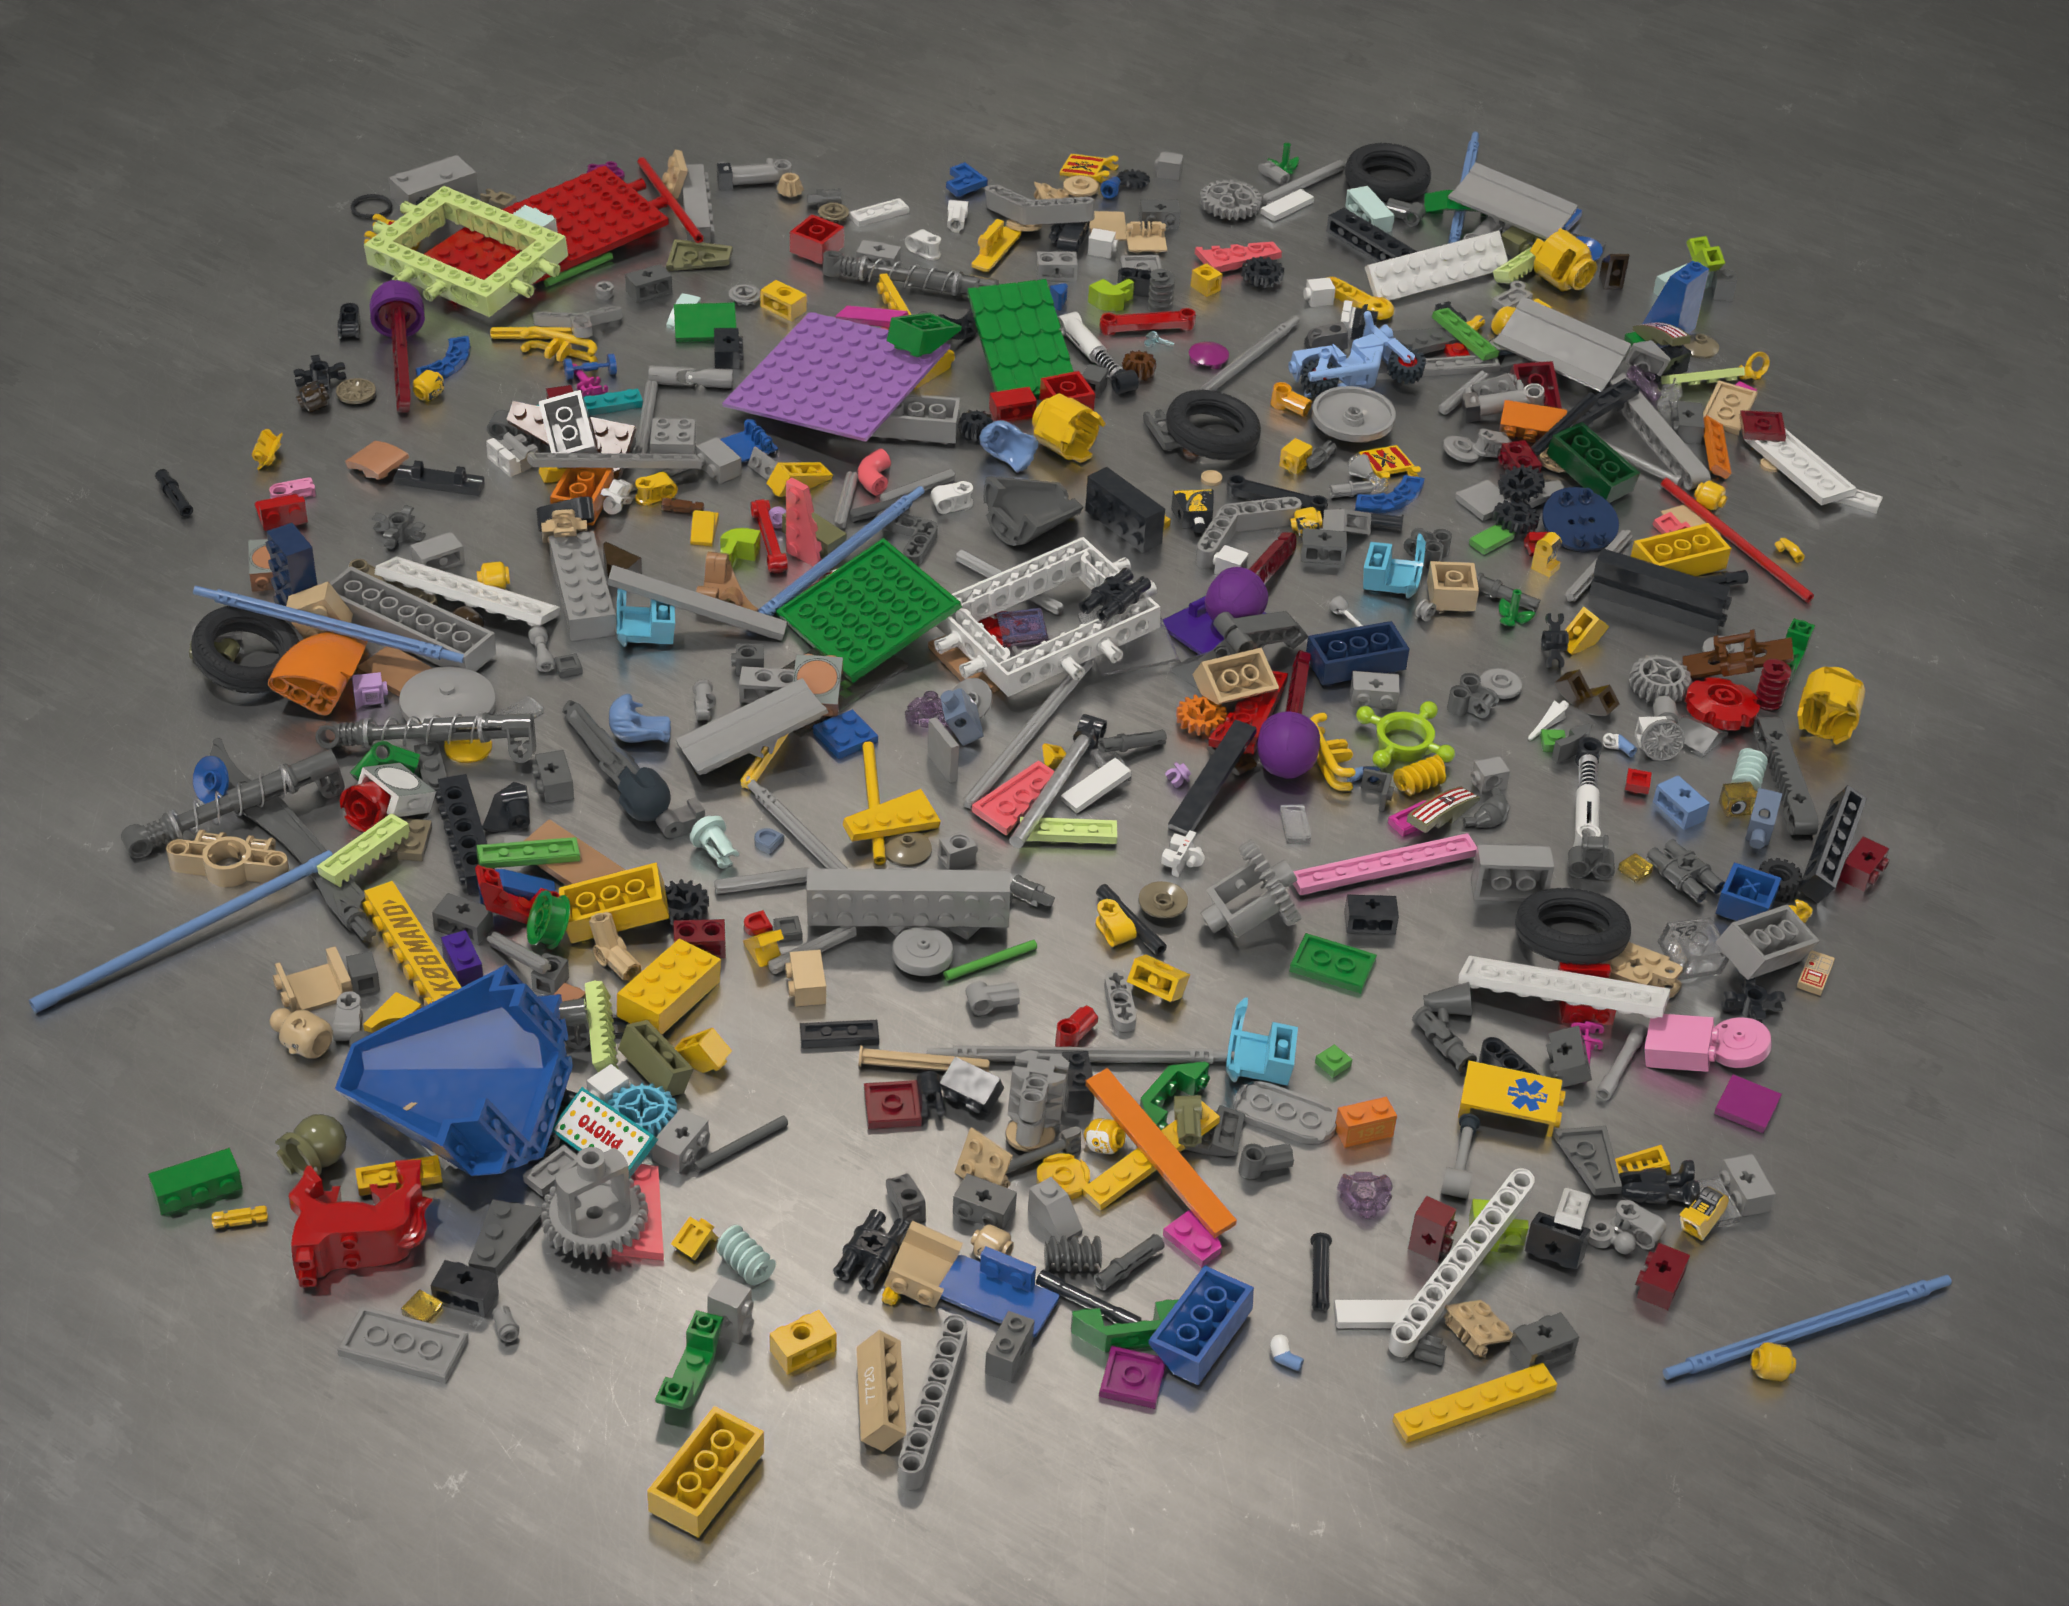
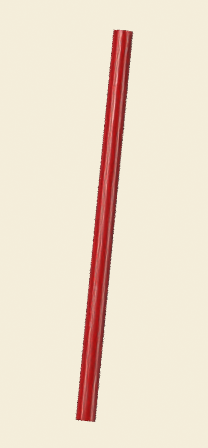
M640 157L637 161L638 165L660 195L666 198L668 206L696 243L703 242L704 236L648 161L644 157Z
M1669 478L1663 479L1661 486L1705 522L1709 523L1710 526L1805 602L1809 603L1813 600L1814 594Z

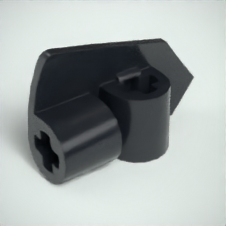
M512 782L506 788L494 794L482 826L484 831L511 832L520 831L529 826L528 806H530L527 785Z

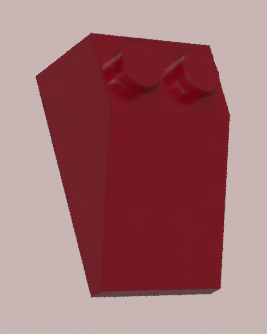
M1553 361L1512 365L1510 373L1512 375L1515 374L1517 380L1522 381L1524 388L1532 383L1543 386L1544 406L1562 409Z

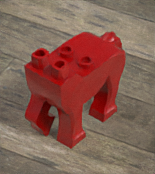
M421 1159L395 1161L396 1177L402 1185L399 1189H397V1183H388V1188H377L378 1184H369L374 1205L363 1202L341 1201V1186H332V1191H323L322 1180L312 1166L308 1165L305 1168L302 1178L288 1195L290 1208L298 1216L293 1230L291 1251L296 1278L299 1279L300 1287L317 1286V1277H325L330 1271L336 1269H355L399 1262L409 1255L413 1247L418 1246L423 1241L427 1230L424 1214L433 1198L425 1197L422 1194L424 1171Z

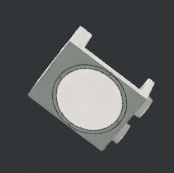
M401 763L362 768L358 784L374 781L391 795L386 812L388 815L392 813L397 817L430 813L436 791Z

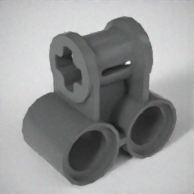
M1415 528L1411 533V537L1406 539L1403 544L1405 551L1415 556L1416 549H1413L1417 545L1418 533L1422 534L1426 542L1423 566L1429 569L1430 561L1441 562L1442 558L1449 555L1452 533L1446 529H1436L1432 533L1423 528Z
M1464 673L1460 678L1459 685H1455L1450 689L1447 710L1456 716L1470 712L1477 717L1484 718L1490 713V708L1498 704L1499 697L1494 690L1480 685L1481 678L1478 675Z
M1583 833L1581 846H1574L1568 852L1570 875L1576 878H1583L1590 872H1593V875L1600 880H1608L1614 876V853L1608 849V835L1598 837L1588 836L1587 833Z

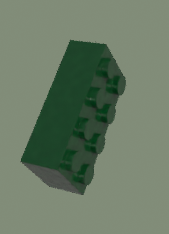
M1583 422L1553 435L1546 452L1554 462L1584 488H1590L1595 494L1601 496L1609 503L1632 492L1640 475L1636 468Z

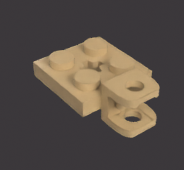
M572 509L555 510L552 512V519L547 520L546 523H541L542 543H549V536H554V538L577 536V533L582 531L587 532V521L575 518V511Z
M1631 942L1628 943L1621 954L1605 963L1610 964L1611 973L1609 979L1662 988L1672 986L1670 998L1674 997L1682 987V983L1677 979L1683 973L1681 965L1670 961L1668 956Z

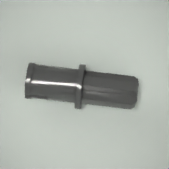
M1327 441L1323 446L1314 450L1313 454L1306 460L1310 469L1325 463L1329 456L1335 453L1337 448L1334 442L1331 444L1332 441Z

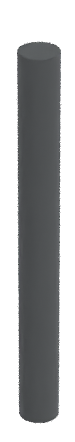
M782 1115L693 1163L696 1172H700L788 1125L787 1118Z

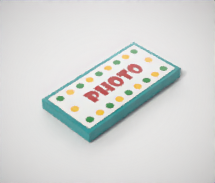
M581 1087L552 1129L559 1138L579 1152L587 1147H596L603 1152L612 1148L617 1149L627 1160L629 1179L659 1140L584 1087Z

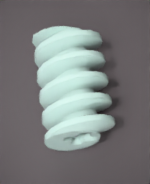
M1752 748L1741 749L1730 783V788L1736 796L1745 797L1757 793L1758 788H1761L1764 772L1768 764L1765 754Z
M733 1225L728 1228L718 1241V1254L748 1284L758 1285L772 1275L776 1266L775 1259H770L769 1253L765 1252L762 1246L757 1245L756 1240L750 1238V1235L743 1231L740 1225Z

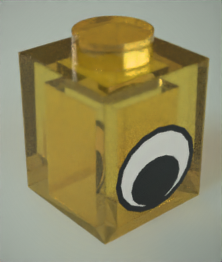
M1751 782L1723 784L1719 803L1725 816L1751 815L1757 791L1754 790Z

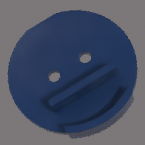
M1568 487L1557 490L1551 494L1542 512V522L1545 530L1556 533L1561 538V546L1577 552L1597 551L1606 548L1616 538L1619 529V519L1614 508L1608 501L1595 494L1590 488Z

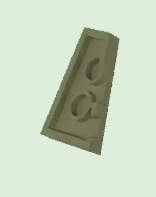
M674 239L666 270L678 271L727 266L732 257L733 246Z

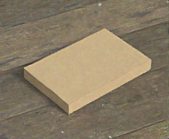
M1718 381L1703 412V418L1708 415L1723 424L1724 432L1739 436L1742 430L1739 418L1740 410L1751 411L1758 392Z

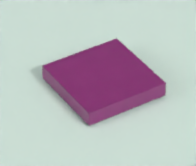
M1732 1074L1715 1108L1714 1114L1764 1134L1782 1094Z
M1111 1346L1099 1390V1397L1155 1409L1166 1364L1156 1355Z

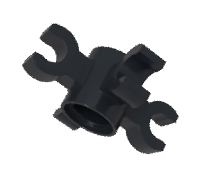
M319 354L311 355L312 363L309 365L310 370H293L295 377H301L300 379H295L297 387L304 386L308 382L317 381L319 384H324L328 394L330 393L328 388L331 384L330 379L344 380L347 378L345 372H339L346 369L343 362H338L329 367L326 361L320 359Z
M1548 613L1545 616V621L1549 626V630H1543L1541 637L1542 650L1549 651V657L1546 659L1545 664L1547 668H1551L1552 660L1556 659L1558 661V668H1563L1564 659L1561 656V651H1566L1569 643L1567 631L1560 630V625L1564 621V615L1559 613L1558 621L1553 622L1551 613Z
M1743 976L1744 983L1740 984L1743 994L1725 991L1723 993L1725 1001H1721L1723 1011L1739 1009L1744 1016L1762 1023V1020H1766V1013L1763 1009H1771L1775 1012L1782 1011L1781 1002H1785L1786 998L1782 991L1767 994V991L1762 986L1756 985L1755 978L1747 980Z

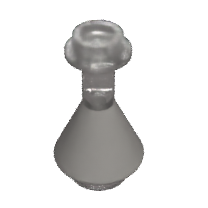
M1356 454L1350 458L1348 462L1350 475L1366 478L1375 485V492L1383 493L1388 489V480L1386 478L1380 479L1373 473L1367 455Z

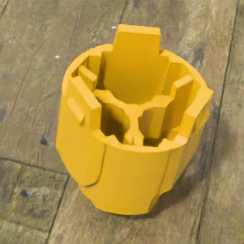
M1559 228L1545 242L1537 238L1530 250L1536 256L1534 261V271L1536 274L1562 292L1571 288L1581 290L1595 276L1597 264L1592 259L1589 247L1562 228Z
M1056 394L1043 400L1037 406L1032 418L1034 437L1038 443L1067 460H1075L1079 463L1092 458V453L1088 450L1097 438L1099 426L1104 427L1106 425L1101 415L1097 412H1094L1077 400L1067 398L1062 394Z
M1821 667L1814 670L1808 675L1806 686H1804L1799 710L1797 711L1799 729H1806L1809 733L1820 738L1834 739L1833 742L1836 745L1851 738L1853 730L1858 726L1865 698L1863 682L1856 679L1848 670L1840 667Z

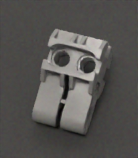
M1027 1050L1018 1053L1016 1056V1065L1013 1066L1007 1115L1017 1123L1016 1142L1022 1146L1033 1147L1038 1145L1044 1127L1049 1128L1060 1124L1061 1111L1063 1112L1065 1106L1070 1063L1061 1055L1051 1054L1050 1060L1037 1059L1038 1051Z

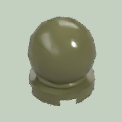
M312 1114L304 1118L295 1127L293 1132H286L275 1141V1144L280 1147L276 1154L282 1165L291 1175L297 1172L303 1176L305 1168L311 1165L319 1176L322 1168L334 1164L346 1150L347 1135L343 1125L334 1117L324 1114Z

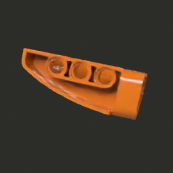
M329 631L305 638L291 647L280 658L268 680V686L274 692L319 715H329L349 679L354 674L368 641Z

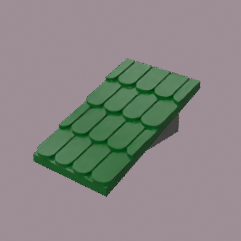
M1046 279L968 288V298L995 392L1030 387L1037 400L1040 399L1041 378L1074 372Z

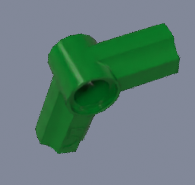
M380 741L370 748L349 773L355 780L359 781L363 767L401 763L414 774L420 754L391 745L387 741ZM378 746L386 748L388 754L385 759H381L376 755Z

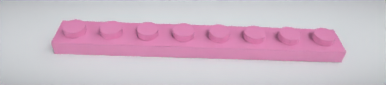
M1466 833L1293 871L1298 879L1293 885L1299 895L1475 857L1477 846L1469 834Z

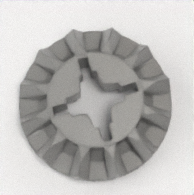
M740 284L729 290V299L732 300V303H738L739 306L755 305L756 302L760 301V290L753 285Z

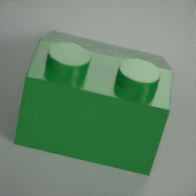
M932 313L891 317L887 342L893 344L896 349L909 351L912 356L922 357V355L931 354L961 331L962 326Z

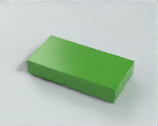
M1494 525L1471 537L1469 545L1485 555L1513 540L1515 533H1509L1508 529L1502 530L1501 525Z

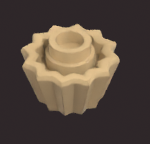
M791 172L783 174L777 186L778 193L787 197H796L804 191L799 175Z

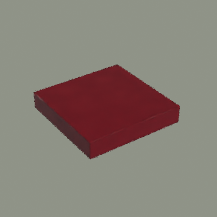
M1740 410L1739 418L1743 439L1785 442L1786 431L1781 412Z
M916 1080L864 1083L868 1129L921 1126L922 1119Z

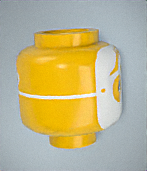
M1093 1119L1084 1131V1140L1087 1142L1089 1149L1095 1153L1114 1154L1123 1147L1126 1139L1125 1132L1114 1119Z

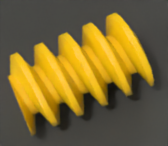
M1438 754L1428 757L1425 760L1396 769L1393 775L1394 783L1400 791H1404L1408 796H1412L1415 792L1420 793L1423 789L1428 790L1430 786L1435 787L1438 783H1445V764Z

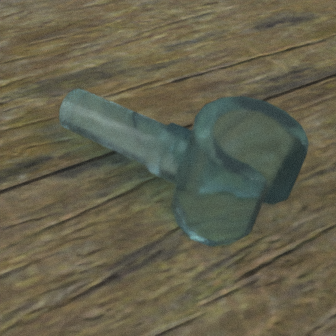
M1154 331L1148 333L1146 336L1148 339L1144 342L1148 347L1154 346L1155 343L1172 348L1174 345L1173 342L1159 338L1158 334Z

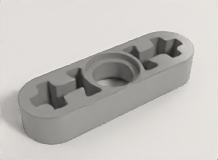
M1111 970L1105 975L1104 988L1112 1023L1116 1030L1129 1032L1136 1026L1137 1014L1130 985L1126 982L1128 976L1121 970ZM1115 981L1120 984L1119 988H1116ZM1123 998L1127 1002L1119 1004L1116 1003L1114 999ZM1121 1013H1125L1126 1020L1121 1017Z

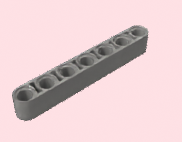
M959 1314L948 1315L942 1322L898 1459V1483L906 1490L918 1489L924 1482L965 1352L968 1322L965 1317Z

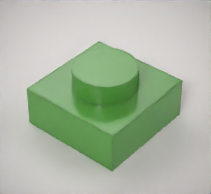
M1541 729L1540 739L1543 752H1553L1555 741L1566 737L1565 731Z
M1334 1044L1316 1055L1315 1063L1334 1078L1351 1067L1352 1058Z

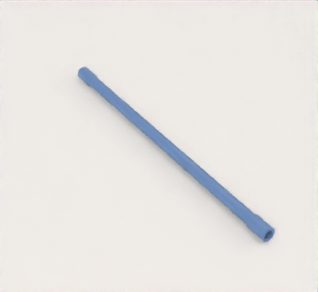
M328 850L310 859L308 862L54 989H49L29 999L31 1008L35 1013H38L58 1003L61 999L310 874L317 873V866L332 856L333 853Z

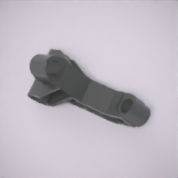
M1287 611L1234 618L1231 613L1223 612L1215 618L1213 623L1214 627L1224 638L1213 649L1217 658L1263 648L1267 644L1284 642L1288 648L1291 647L1294 650L1308 638L1306 632Z

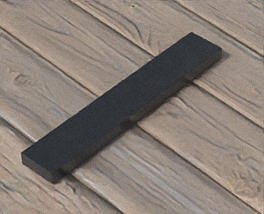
M1235 719L1168 822L1169 829L1187 835L1189 830L1194 831L1257 733L1256 727Z

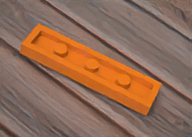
M1706 415L1704 417L1703 433L1709 469L1714 475L1727 479L1731 475V468L1723 424Z

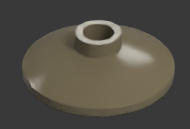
M1689 334L1691 335L1690 343L1683 344L1692 352L1691 356L1695 358H1711L1719 352L1717 341L1704 334Z
M918 832L891 835L884 842L886 858L900 866L920 865L928 860L932 853L931 842L927 837Z
M1157 881L1141 889L1138 901L1140 907L1149 915L1158 918H1172L1185 911L1188 905V896L1180 886L1174 883Z

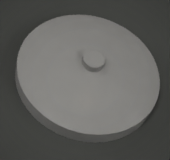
M1355 386L1335 387L1319 394L1313 402L1312 419L1316 426L1329 436L1350 442L1377 440L1387 435L1395 423L1396 412L1392 403L1383 395L1370 389Z
M452 666L432 668L418 673L405 683L399 697L400 711L406 722H408L410 717L416 716L420 719L421 723H423L424 718H432L435 714L441 718L454 717L457 713L464 717L476 716L480 712H487L493 715L496 703L494 688L484 676L470 669ZM412 718L409 724L419 722L416 718Z

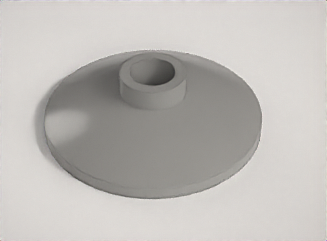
M965 679L958 683L952 691L962 688L973 701L976 700L975 703L977 704L981 719L991 707L992 691L989 685L981 679Z

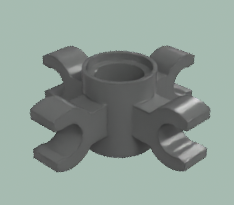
M405 505L401 512H394L388 517L382 513H375L372 517V520L378 521L373 527L374 530H386L383 534V538L387 539L384 547L393 549L397 542L405 541L410 536L418 541H422L425 538L426 533L420 532L424 529L425 524L422 522L412 523L415 519V516L411 515L414 510L413 506Z

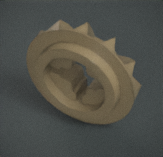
M827 203L818 209V215L820 218L833 223H840L841 221H846L847 217H849V209L839 203Z

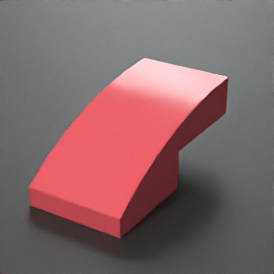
M1672 512L1654 519L1652 524L1661 534L1691 527L1687 521L1681 524Z

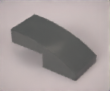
M1587 723L1571 728L1568 737L1556 740L1552 759L1556 763H1560L1575 756L1579 741L1584 737H1590L1592 725Z

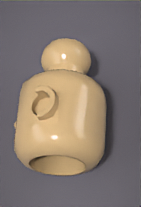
M279 1008L270 1017L269 1023L271 1028L279 1032V1040L282 1045L289 1048L290 1054H299L307 1059L318 1058L328 1050L332 1043L333 1030L331 1025L307 1010H296L292 1013L286 1008Z

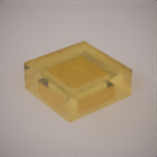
M1634 853L1619 863L1618 870L1637 883L1652 873L1653 865L1637 853Z
M420 1289L401 1307L403 1316L427 1323L443 1309L440 1300Z

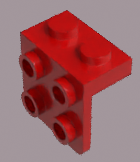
M297 494L255 502V509L264 531L289 523H293L296 526L308 522L303 496L299 497Z

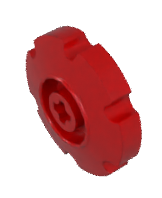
M1709 677L1705 678V681L1696 680L1688 687L1685 702L1688 703L1686 709L1695 719L1709 723L1714 728L1722 730H1739L1740 726L1750 727L1754 724V720L1760 710V705L1757 704L1758 698L1750 689L1741 684H1734L1731 680Z

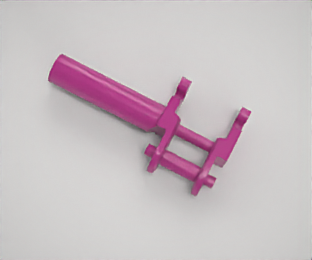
M582 370L573 371L581 381L577 384L576 388L578 391H583V397L601 395L609 391L607 385H604V390L599 385L601 382L599 376L596 377L595 381L594 377H588Z
M1585 1021V1024L1573 1023L1571 1027L1579 1026L1581 1033L1585 1034L1583 1038L1590 1065L1591 1050L1595 1048V1045H1598L1597 1048L1601 1050L1603 1042L1599 1039L1590 1038L1589 1033L1594 1034L1596 1029H1599L1598 1032L1602 1034L1604 1026L1600 1023Z

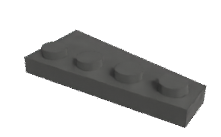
M1445 328L1393 330V338H1396L1407 349L1409 347H1412L1413 351L1418 349V354L1445 349L1447 344H1463Z

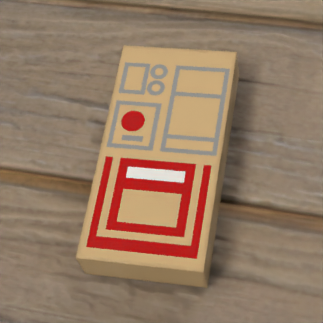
M1811 950L1796 988L1821 996L1835 958Z

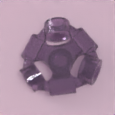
M1632 366L1628 369L1626 376L1630 380L1636 381L1635 384L1643 392H1647L1646 396L1651 402L1661 397L1662 393L1658 385L1654 383L1655 376L1652 372H1644L1643 369L1637 366ZM1645 376H1649L1651 381L1649 382Z
M935 691L925 692L923 697H916L907 706L908 710L905 711V718L910 726L918 724L921 728H928L929 719L939 714V721L945 728L949 727L944 717L941 699ZM918 712L923 716V718L919 719Z
M1355 1172L1354 1175L1344 1173L1337 1186V1190L1341 1193L1340 1199L1350 1210L1354 1209L1359 1212V1216L1362 1219L1374 1218L1379 1210H1385L1392 1199L1390 1191L1393 1189L1392 1182L1385 1174L1376 1176L1372 1172ZM1353 1181L1357 1182L1358 1187L1355 1191L1349 1192ZM1372 1182H1374L1376 1190L1372 1187Z

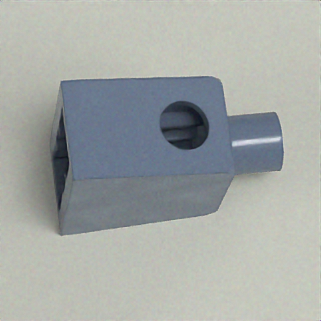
M962 688L943 692L941 703L944 717L960 743L964 746L984 737L977 704Z
M1758 788L1745 837L1750 842L1751 847L1761 849L1764 845H1769L1782 793ZM1760 811H1769L1768 817L1761 816Z

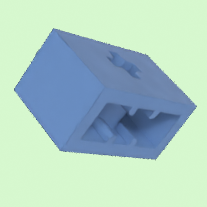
M1679 775L1658 784L1653 803L1683 830L1705 821L1710 805L1704 797Z

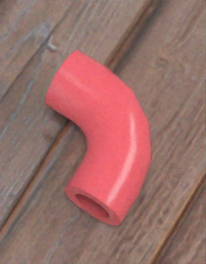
M881 448L870 453L861 461L858 467L859 482L875 496L882 494L888 485L887 478L880 473L891 466L890 457L884 449Z

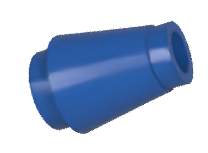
M1114 176L1104 181L1100 186L1101 194L1105 198L1111 199L1116 197L1121 184L1120 179Z

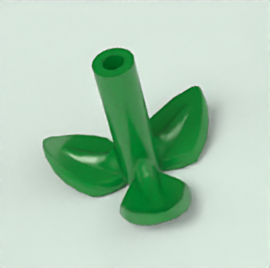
M1284 143L1282 162L1279 163L1270 158L1267 161L1271 160L1276 166L1292 175V170L1298 167L1299 157L1289 160L1291 144Z
M1513 590L1511 604L1503 598L1500 600L1499 612L1504 616L1500 619V623L1512 627L1515 626V621L1523 624L1535 616L1536 613L1533 611L1518 612L1522 594L1521 590Z

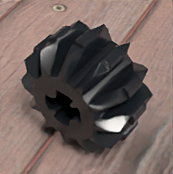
M968 410L967 413H962L958 421L961 437L966 438L967 441L974 440L976 442L980 440L981 431L988 424L993 423L991 414H986L985 411Z

